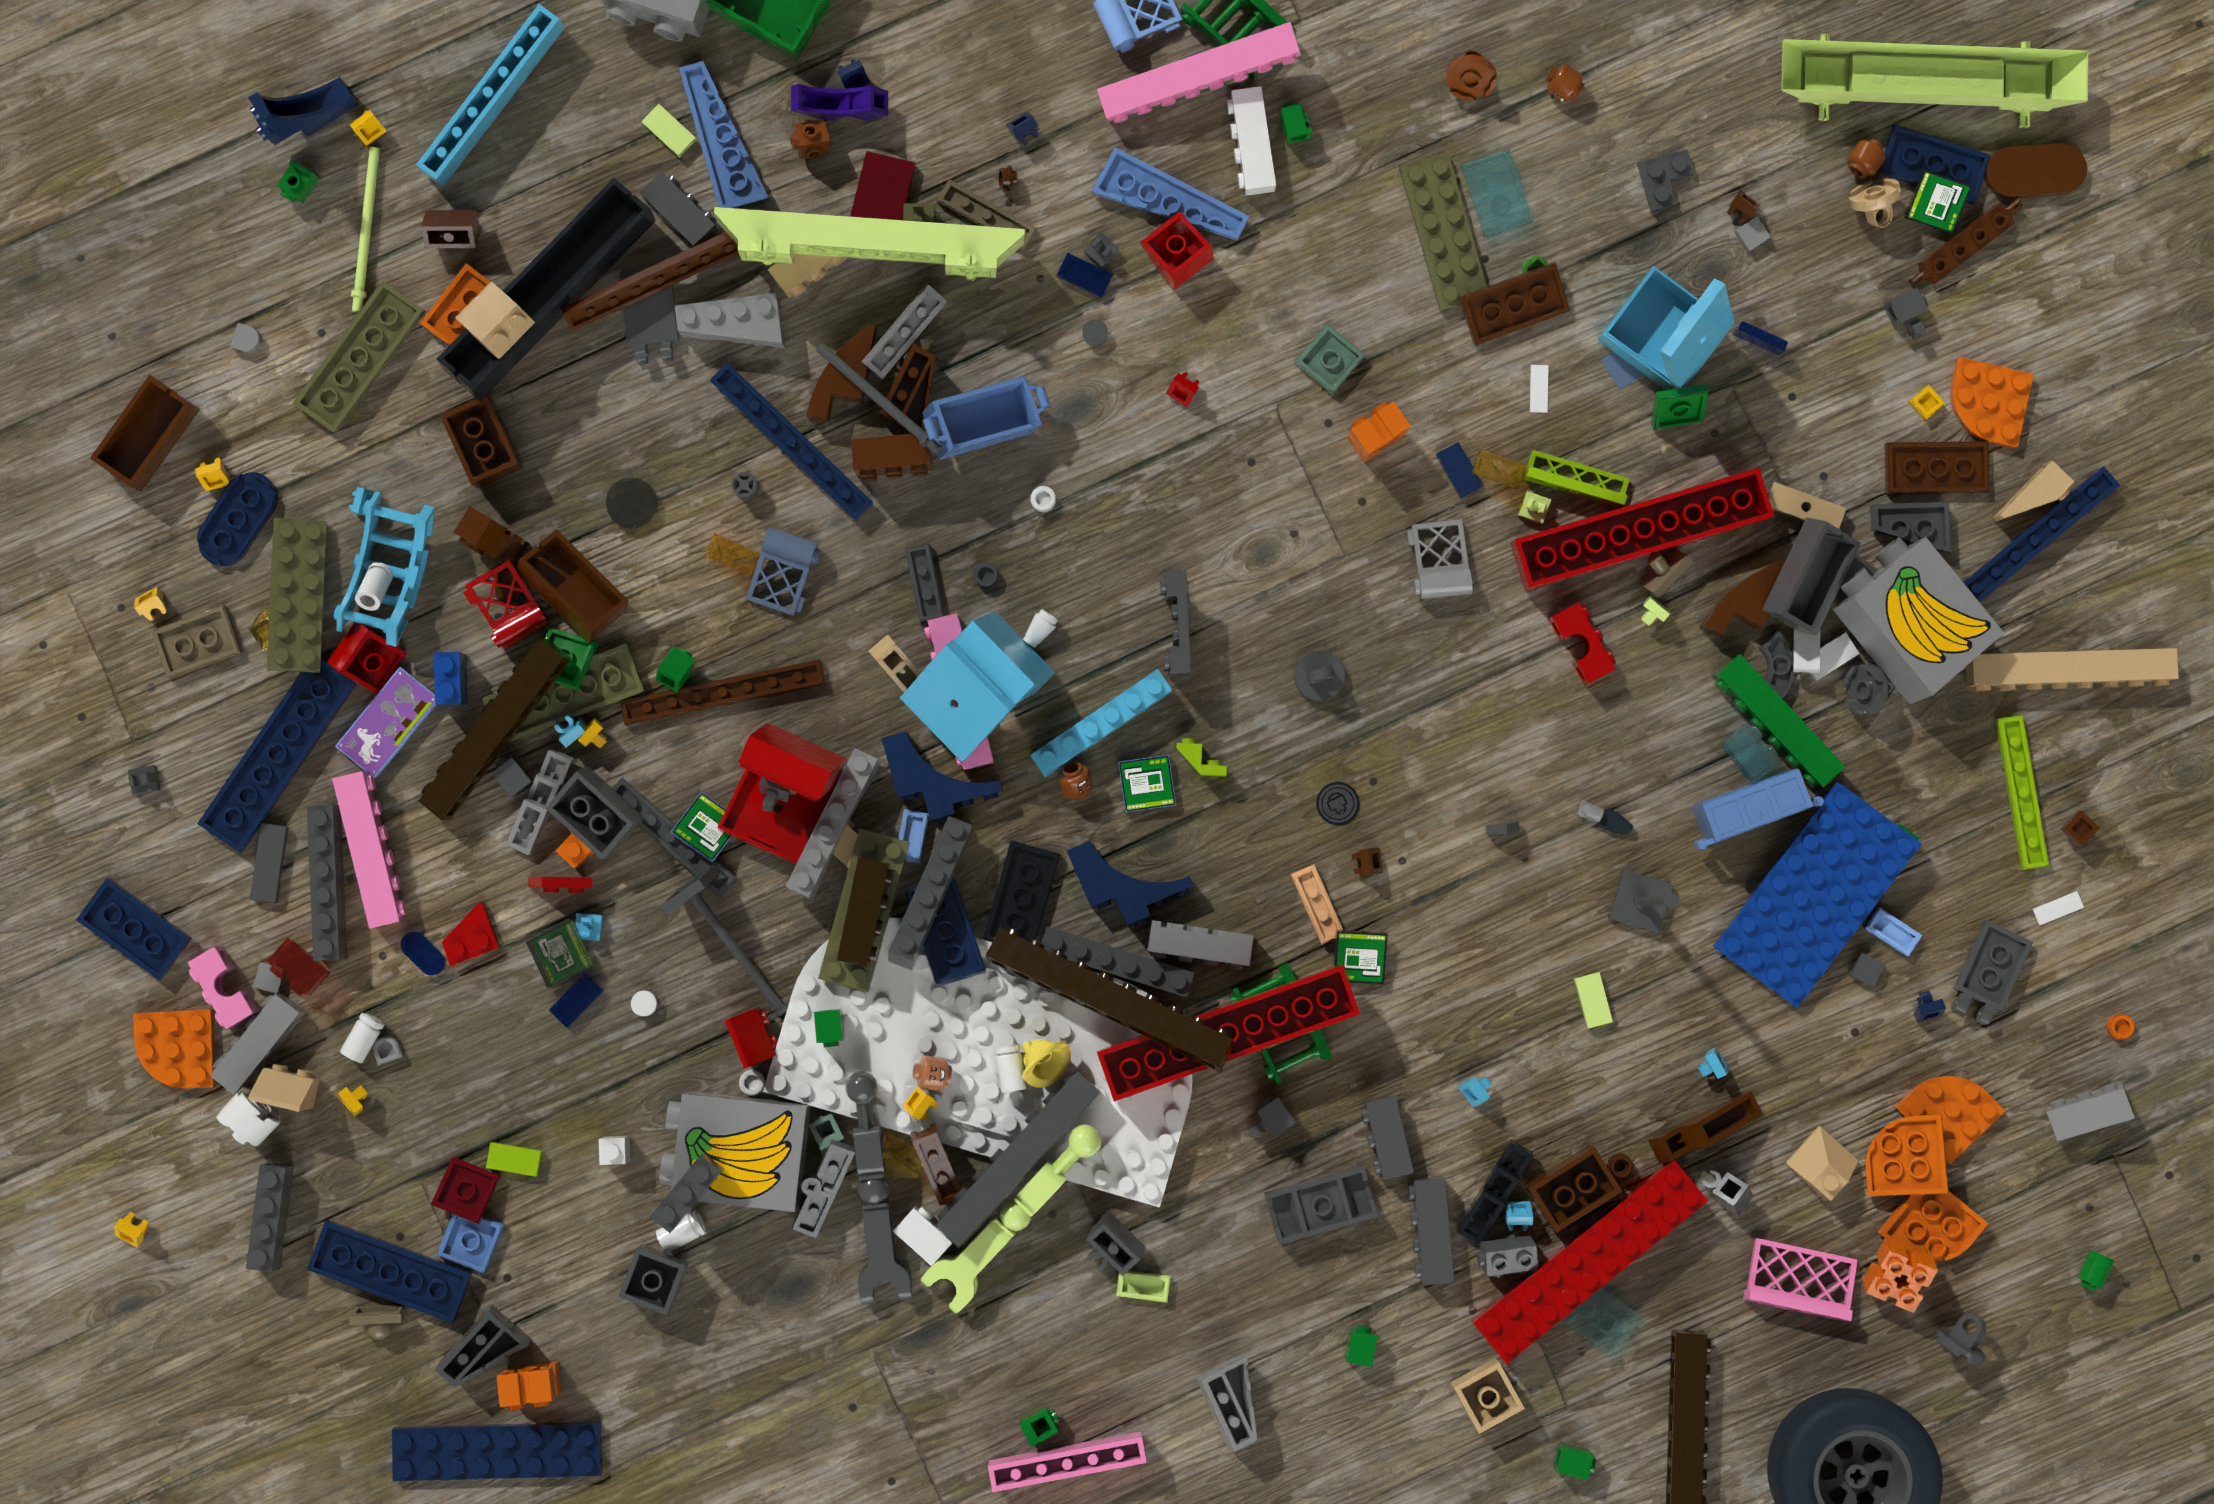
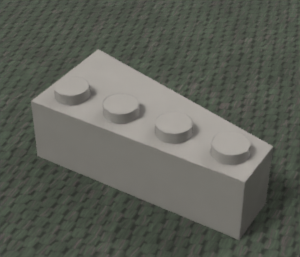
M776 293L675 306L677 330L682 337L785 349L780 301Z
M1151 920L1147 951L1152 952L1151 957L1167 959V954L1178 955V961L1192 963L1193 958L1203 959L1202 964L1218 966V962L1228 963V968L1243 970L1244 965H1250L1254 935Z

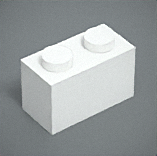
M914 1206L893 1232L932 1266L952 1244V1241L936 1227V1224L931 1220L933 1215L923 1206L920 1209Z

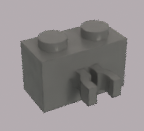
M1110 1211L1092 1226L1086 1238L1095 1248L1088 1254L1087 1259L1091 1261L1094 1257L1102 1255V1262L1097 1268L1102 1271L1109 1262L1122 1275L1141 1260L1146 1248Z

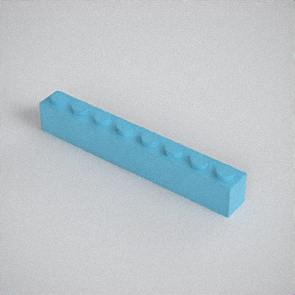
M538 4L417 162V167L440 186H445L565 29L557 16Z

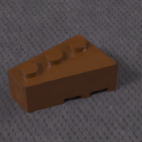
M913 344L886 398L926 432L922 412L929 405L936 356ZM880 408L877 416L908 431L883 408Z

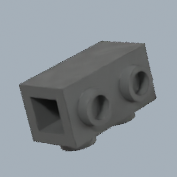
M1530 1235L1480 1242V1252H1477L1478 1266L1483 1268L1487 1277H1502L1509 1273L1526 1274L1531 1270H1538L1537 1245Z

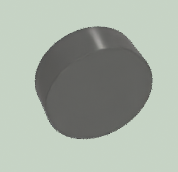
M1093 319L1084 325L1083 338L1087 344L1099 346L1106 341L1108 329L1104 322Z
M983 562L975 567L973 577L978 586L991 588L998 582L999 573L995 565Z

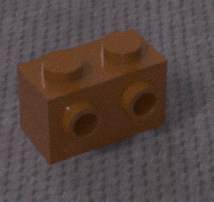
M426 210L421 225L425 248H476L481 233L477 210Z

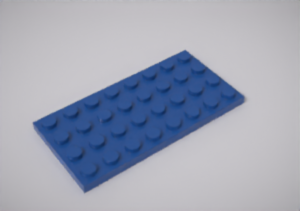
M1839 782L1835 783L1823 799V805L1817 807L1713 945V947L1796 1008L1806 998L1922 845L1920 841Z

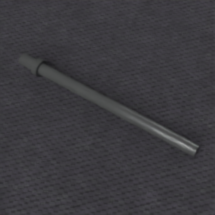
M820 343L816 347V351L913 434L919 440V444L922 447L929 448L936 455L941 452L943 447L938 442L929 440L927 432L907 417L827 346Z

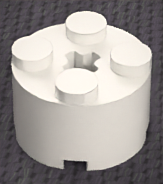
M242 1087L221 1109L216 1118L221 1124L226 1127L229 1126L234 1131L232 1136L239 1143L244 1145L246 1142H249L257 1147L281 1123V1120H278L280 1115L272 1105L248 1100L251 1089Z

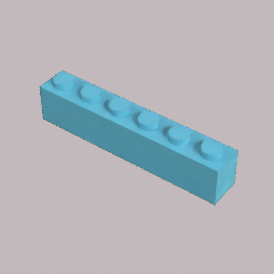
M1157 669L1030 756L1046 778L1169 695L1172 689Z

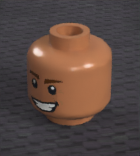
M926 1055L921 1058L919 1064H914L912 1077L917 1079L920 1089L941 1091L945 1086L950 1085L952 1066L948 1065V1061L945 1058Z

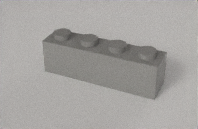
M283 993L275 994L274 996L270 995L261 1005L263 1010L258 1016L254 1015L245 1025L247 1030L242 1036L238 1035L229 1045L231 1050L225 1057L221 1056L212 1067L215 1070L210 1076L233 1095L242 1087L249 1085L306 1013Z

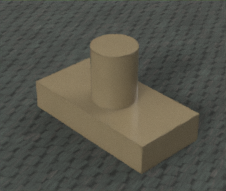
M1674 548L1665 558L1659 552H1655L1647 559L1648 564L1653 570L1639 586L1646 593L1659 599L1693 561L1688 555Z

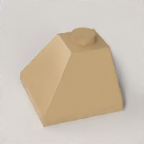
M1818 1126L1785 1164L1822 1198L1832 1201L1848 1183L1858 1160L1821 1126Z

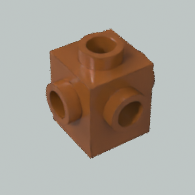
M824 119L803 120L794 124V133L790 135L792 149L797 150L799 159H813L823 154H829L830 137Z

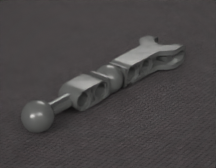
M859 1071L853 1073L848 1078L845 1090L847 1096L856 1103L859 1128L853 1129L857 1171L860 1180L857 1192L863 1201L862 1211L868 1263L863 1266L858 1278L860 1300L863 1305L871 1304L874 1297V1287L882 1281L893 1283L901 1300H910L912 1295L911 1271L908 1265L896 1256L888 1198L890 1185L885 1178L886 1171L880 1126H874L871 1101L878 1093V1083L872 1074Z

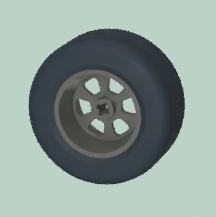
M1840 1388L1827 1390L1807 1398L1792 1409L1783 1419L1776 1430L1769 1449L1767 1474L1770 1492L1775 1504H1836L1828 1497V1494L1838 1486H1841L1847 1492L1843 1504H1857V1494L1864 1490H1867L1873 1496L1874 1502L1872 1504H1940L1943 1475L1940 1458L1932 1438L1913 1415L1889 1399L1870 1391ZM1849 1440L1851 1442L1852 1454L1842 1459L1835 1452L1834 1448L1837 1444ZM1868 1443L1880 1451L1879 1457L1872 1462H1866L1862 1458L1864 1447ZM1824 1461L1836 1465V1475L1833 1478L1822 1479L1820 1477L1821 1465ZM1858 1471V1475H1854L1852 1479L1850 1474ZM1875 1471H1888V1480L1885 1487L1881 1488L1872 1483V1476Z

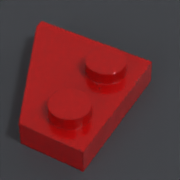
M528 877V887L543 888V893H559V888H568V893H584V888H592V877Z
M484 902L478 903L441 942L450 966L460 964L500 948Z

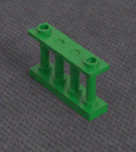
M1200 0L1193 8L1185 2L1181 5L1180 14L1182 15V20L1190 27L1195 26L1216 47L1248 37L1260 24L1263 25L1265 23L1271 29L1288 23L1264 0H1234L1211 25L1199 15L1214 0ZM1241 7H1247L1253 12V17L1228 42L1218 32ZM1258 71L1249 73L1248 76L1254 81L1258 76Z
M1289 963L1278 967L1280 973L1276 974V978L1240 994L1237 987L1233 988L1232 992L1234 995L1230 996L1232 1003L1295 981L1296 978ZM1320 1029L1309 1032L1313 1043L1309 1044V1048L1273 1064L1267 1050L1281 1043L1260 1050L1267 1063L1263 1068L1269 1081L1274 1079L1277 1084L1282 1082L1278 1073L1314 1056L1315 1058L1320 1057L1322 1061L1333 1057Z

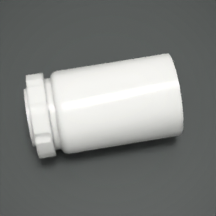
M377 562L369 566L355 596V601L361 608L370 611L379 608L394 576L389 566Z
M362 1012L359 1016L360 1019L356 1021L340 1049V1053L358 1063L364 1062L380 1034V1029L382 1030L385 1025L375 1016Z
M1012 1044L995 1049V1054L998 1055L996 1060L1002 1093L1027 1089V1082L1022 1078L1024 1064L1022 1053L1019 1052L1021 1050L1020 1045Z
M696 1210L691 1212L690 1215L687 1214L673 1232L669 1233L663 1227L656 1230V1236L665 1253H669L707 1233L706 1225Z

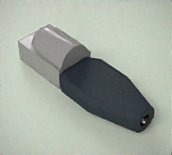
M1584 800L1581 801L1576 815L1598 824L1600 828L1612 833L1630 834L1633 825L1621 814L1610 809H1602Z

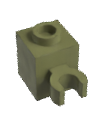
M904 203L903 221L940 223V212H936L934 204Z

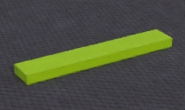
M2023 715L1995 719L2021 870L2049 866Z

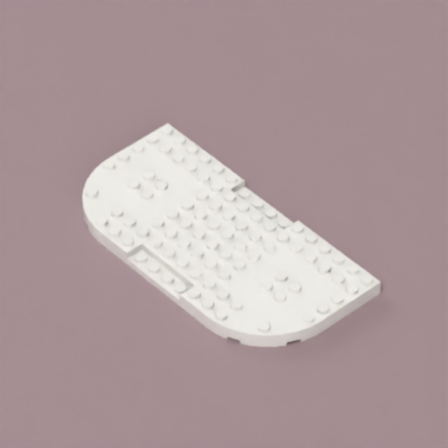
M889 918L869 992L818 979L829 940L821 945L805 964L790 998L775 1049L776 1056L772 1059L763 1092L858 1119L856 1103L847 1096L845 1086L848 1078L853 1073L859 1071L868 1072L874 1076L878 1083V1093L871 1101L875 1125L911 1135V1132H920L930 1128V1125L935 1123L941 1143L991 1157L999 1148L1003 1151L1010 1144L1007 1139L1016 1129L1022 1131L1027 1126L1025 1119L1034 1110L1039 1112L1045 1106L1042 1101L1052 1090L1055 1093L1063 1086L1060 1081L1069 1071L1074 1074L1078 1070L1100 1090V1093L1030 1170L1037 1172L1047 1161L1053 1164L1069 1147L1068 1140L1071 1131L1079 1125H1090L1099 1132L1101 1147L1093 1156L1080 1157L1064 1174L1067 1181L1160 1207L1189 1108L1193 1080L1191 1074L1114 1102L1097 1051L1140 1036L1141 1034L989 962L986 953L992 942L976 937L986 973L936 987L923 947L912 971L888 961L889 949L903 918ZM1114 978L1113 982L1121 986L1123 983L1129 984L1137 989L1136 993L1144 997L1148 994L1131 983ZM842 1009L845 1040L839 1041V1046L823 1047V1043L816 1042L814 1012ZM1046 1039L1054 1043L1064 1040L1068 1043L1071 1051V1062L1065 1075L1058 1082L1041 1088L1027 1083V1089L1002 1093L996 1060L998 1055L995 1054V1049L1012 1044L1020 1045L1021 1050L1019 1052L1022 1053L1023 1058L1024 1050L1022 1045L1027 1041ZM926 1055L945 1058L948 1061V1065L952 1066L950 1085L945 1086L941 1091L925 1090L934 1098L938 1107L937 1109L933 1106L928 1107L925 1113L930 1117L929 1120H917L902 1107L918 1085L917 1079L912 1077L914 1064H919L921 1058Z

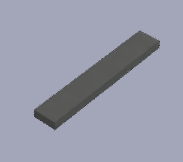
M622 777L612 789L644 817L638 826L691 873L697 876L713 864L716 866L720 873L707 885L716 895L722 897L738 879L717 859L713 863L709 862L671 835L670 832L676 823L626 779Z

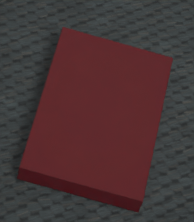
M866 151L850 217L902 220L904 203H907L916 166L915 162Z

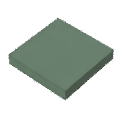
M1326 324L1294 364L1331 395H1334L1364 360L1366 355L1329 324Z

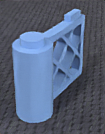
M1096 0L1093 6L1114 50L1126 52L1135 46L1134 42L1161 30L1168 33L1180 27L1179 23L1182 22V18L1174 1L1146 0L1158 5L1154 16L1140 11L1143 0L1140 1L1138 9L1128 6L1125 0ZM1160 6L1169 9L1174 18L1166 21L1156 17ZM1137 16L1151 20L1150 27L1139 31L1135 23Z

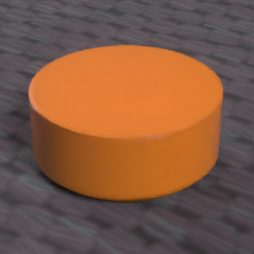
M2115 1014L2108 1019L2106 1029L2112 1038L2125 1040L2133 1035L2135 1024L2128 1015Z

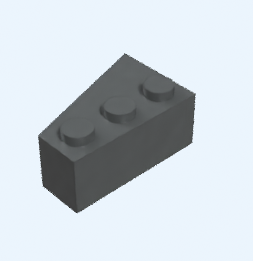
M491 1305L438 1362L435 1371L454 1387H457L480 1374L486 1368L503 1361L509 1355L527 1347L530 1337Z

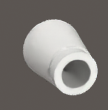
M1041 609L1039 613H1035L1023 640L1036 648L1056 628L1055 624L1058 620L1044 609Z

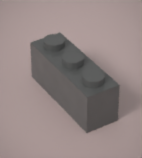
M661 171L640 192L643 199L692 247L709 240L718 231L714 224L717 220L707 210L702 212L697 207L699 202L689 192L684 194L679 189L681 184L671 174L667 177Z
M1391 1095L1364 1102L1365 1108L1361 1109L1364 1124L1369 1123L1371 1133L1367 1134V1140L1370 1149H1375L1377 1159H1373V1165L1376 1175L1381 1174V1178L1385 1180L1414 1173L1396 1096Z
M704 1152L697 1158L650 1217L667 1232H673L724 1171V1168Z

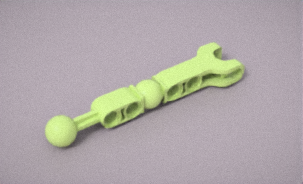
M1085 1124L1075 1127L1069 1135V1147L1053 1164L1047 1161L1013 1199L1004 1202L999 1209V1213L960 1254L940 1256L924 1273L921 1282L926 1286H931L939 1279H948L953 1282L956 1287V1296L949 1304V1308L954 1313L961 1311L976 1294L978 1289V1273L1009 1242L1017 1231L1023 1230L1028 1226L1031 1217L1067 1180L1064 1174L1080 1157H1090L1098 1152L1101 1147V1137L1096 1128Z

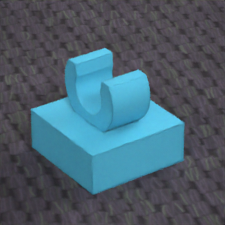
M357 487V490L352 493L355 496L353 505H349L351 512L366 516L363 514L364 504L366 500L372 498L375 492Z
M566 713L564 718L569 724L561 726L556 721L554 727L560 733L559 741L565 747H568L586 732V723L580 717L574 721L573 716Z
M576 913L575 928L580 939L601 941L604 915Z
M1714 1047L1708 1050L1705 1055L1707 1061L1701 1063L1700 1067H1698L1702 1076L1705 1077L1714 1072L1719 1079L1727 1075L1729 1067L1718 1048Z
M1487 1076L1478 1080L1472 1077L1463 1081L1458 1086V1089L1472 1107L1483 1104L1490 1098L1485 1090L1492 1083Z
M1506 1201L1504 1213L1509 1231L1513 1230V1225H1522L1523 1231L1527 1230L1528 1225H1533V1212L1530 1201Z

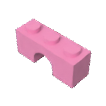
M215 946L187 962L191 968L189 969L191 977L195 982H199L204 990L202 991L204 1000L209 1005L212 1004L216 1013L214 1015L220 1026L225 1027V1029H232L260 1013L248 990L239 991L232 996L223 990V977L235 968L222 946Z

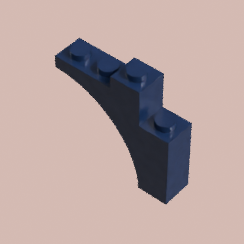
M341 77L321 87L294 96L272 98L256 92L248 97L253 105L250 107V110L259 124L256 130L264 141L268 139L274 145L279 144L300 130L307 136H310L359 106L356 98Z
M906 731L881 738L897 797L904 798V801H910L919 798L918 793L923 792L930 820H936L937 824L945 823L948 816L956 815L954 804H958L959 808L974 804L973 799L983 797L984 801L998 798V792L1003 791L1000 780L972 783L959 781L938 772L918 754Z
M1091 841L1067 850L1090 906H1096L1098 910L1111 905L1110 899L1115 897L1126 925L1132 924L1133 928L1147 923L1146 917L1150 916L1147 905L1151 904L1153 908L1167 903L1165 898L1175 894L1176 898L1190 893L1189 887L1193 886L1190 876L1170 882H1148L1129 877L1104 861L1092 846Z

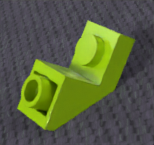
M1182 738V743H1176V750L1200 776H1227V766H1222V761L1206 760V765L1201 764L1202 744H1197V739Z

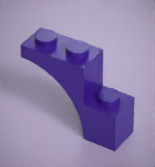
M796 84L791 86V111L817 119H824V121L847 116L870 121L888 116V90L871 85L849 89H827Z

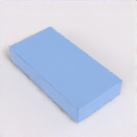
M904 809L898 839L910 842L905 859L906 862L916 864L921 862L929 821L928 813Z
M1881 907L1876 908L1864 926L1865 930L1906 957L1910 956L1923 936Z

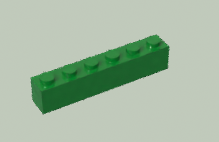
M1741 654L1734 656L1713 676L1716 680V687L1722 693H1728L1734 699L1732 703L1740 712H1746L1751 717L1750 723L1758 731L1761 732L1763 730L1769 737L1767 740L1770 745L1776 750L1780 749L1787 756L1785 757L1786 762L1792 768H1798L1804 774L1802 778L1810 787L1824 788L1846 767Z

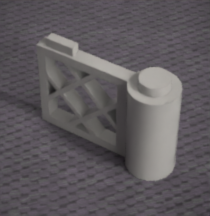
M1462 519L1412 525L1411 530H1407L1409 546H1414L1418 579L1413 581L1415 595H1419L1420 599L1472 594V577L1468 565ZM1457 527L1458 537L1453 543L1441 535L1446 528ZM1428 530L1435 537L1427 546L1419 540L1418 531ZM1438 538L1449 546L1442 557L1431 549V546ZM1420 546L1424 549L1422 553L1420 551ZM1453 549L1461 555L1462 564L1452 565L1445 560V557ZM1426 552L1439 560L1434 567L1423 568L1422 557Z

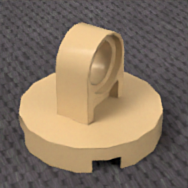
M1885 178L1882 179L1881 184L1873 185L1872 181L1863 183L1850 192V205L1855 211L1865 212L1866 219L1870 225L1884 228L1892 221L1893 211L1891 204L1896 202L1901 196L1899 182L1895 179ZM1880 209H1883V217L1877 222L1876 214Z

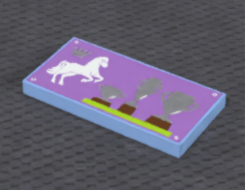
M399 667L335 747L363 770L369 771V774L377 779L437 705L435 704V694L406 670Z

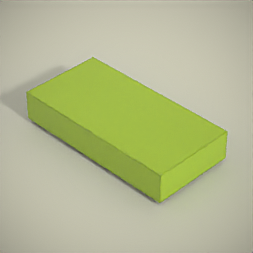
M490 1142L486 1168L537 1177L543 1150Z

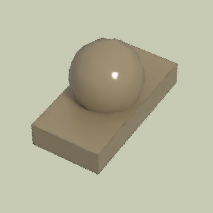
M398 1304L355 1307L349 1316V1325H367L368 1335L373 1339L381 1340L390 1335L392 1323H402L407 1315V1306Z

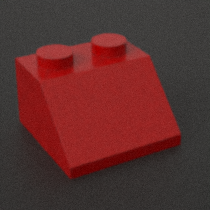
M1180 211L1140 242L1158 272L1174 290L1214 259L1212 246Z
M354 622L327 663L339 673L378 694L389 681L407 652L398 646L387 645L386 638L369 627Z
M760 1007L724 1020L744 1069L776 1056L775 1049L778 1039L775 1034L771 1035L767 1026L770 1025V1020L765 1010L761 1011Z

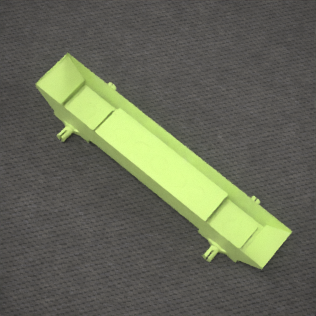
M1821 34L1820 40L1783 39L1781 91L1797 97L1798 102L1818 105V120L1820 121L1829 120L1830 105L1849 104L1850 101L1997 106L1999 110H2012L2020 113L2019 128H2029L2030 113L2049 112L2052 108L2088 101L2087 50L2031 48L2030 41L2021 42L2020 48L1830 41V34Z
M714 207L718 223L737 243L741 260L763 262L766 267L768 265L771 267L774 263L793 264V254L945 264V275L966 276L968 281L970 279L974 281L976 277L996 278L997 267L1024 245L1025 229Z

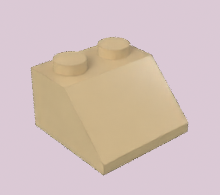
M492 281L455 317L465 329L498 359L535 323Z
M273 1063L272 1067L262 1069L249 1094L248 1100L297 1112L312 1109L320 1078L313 1077V1072L298 1069L296 1073L288 1071V1066Z

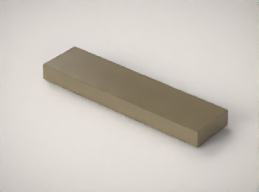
M950 179L937 199L938 204L977 226L1025 229L1024 245L1019 248L1023 252H1025L1037 231V228Z

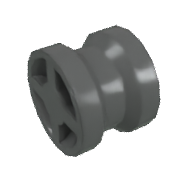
M741 472L732 479V490L740 499L750 500L758 494L759 483L752 474Z

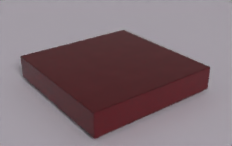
M452 1156L431 1205L480 1224L501 1176Z

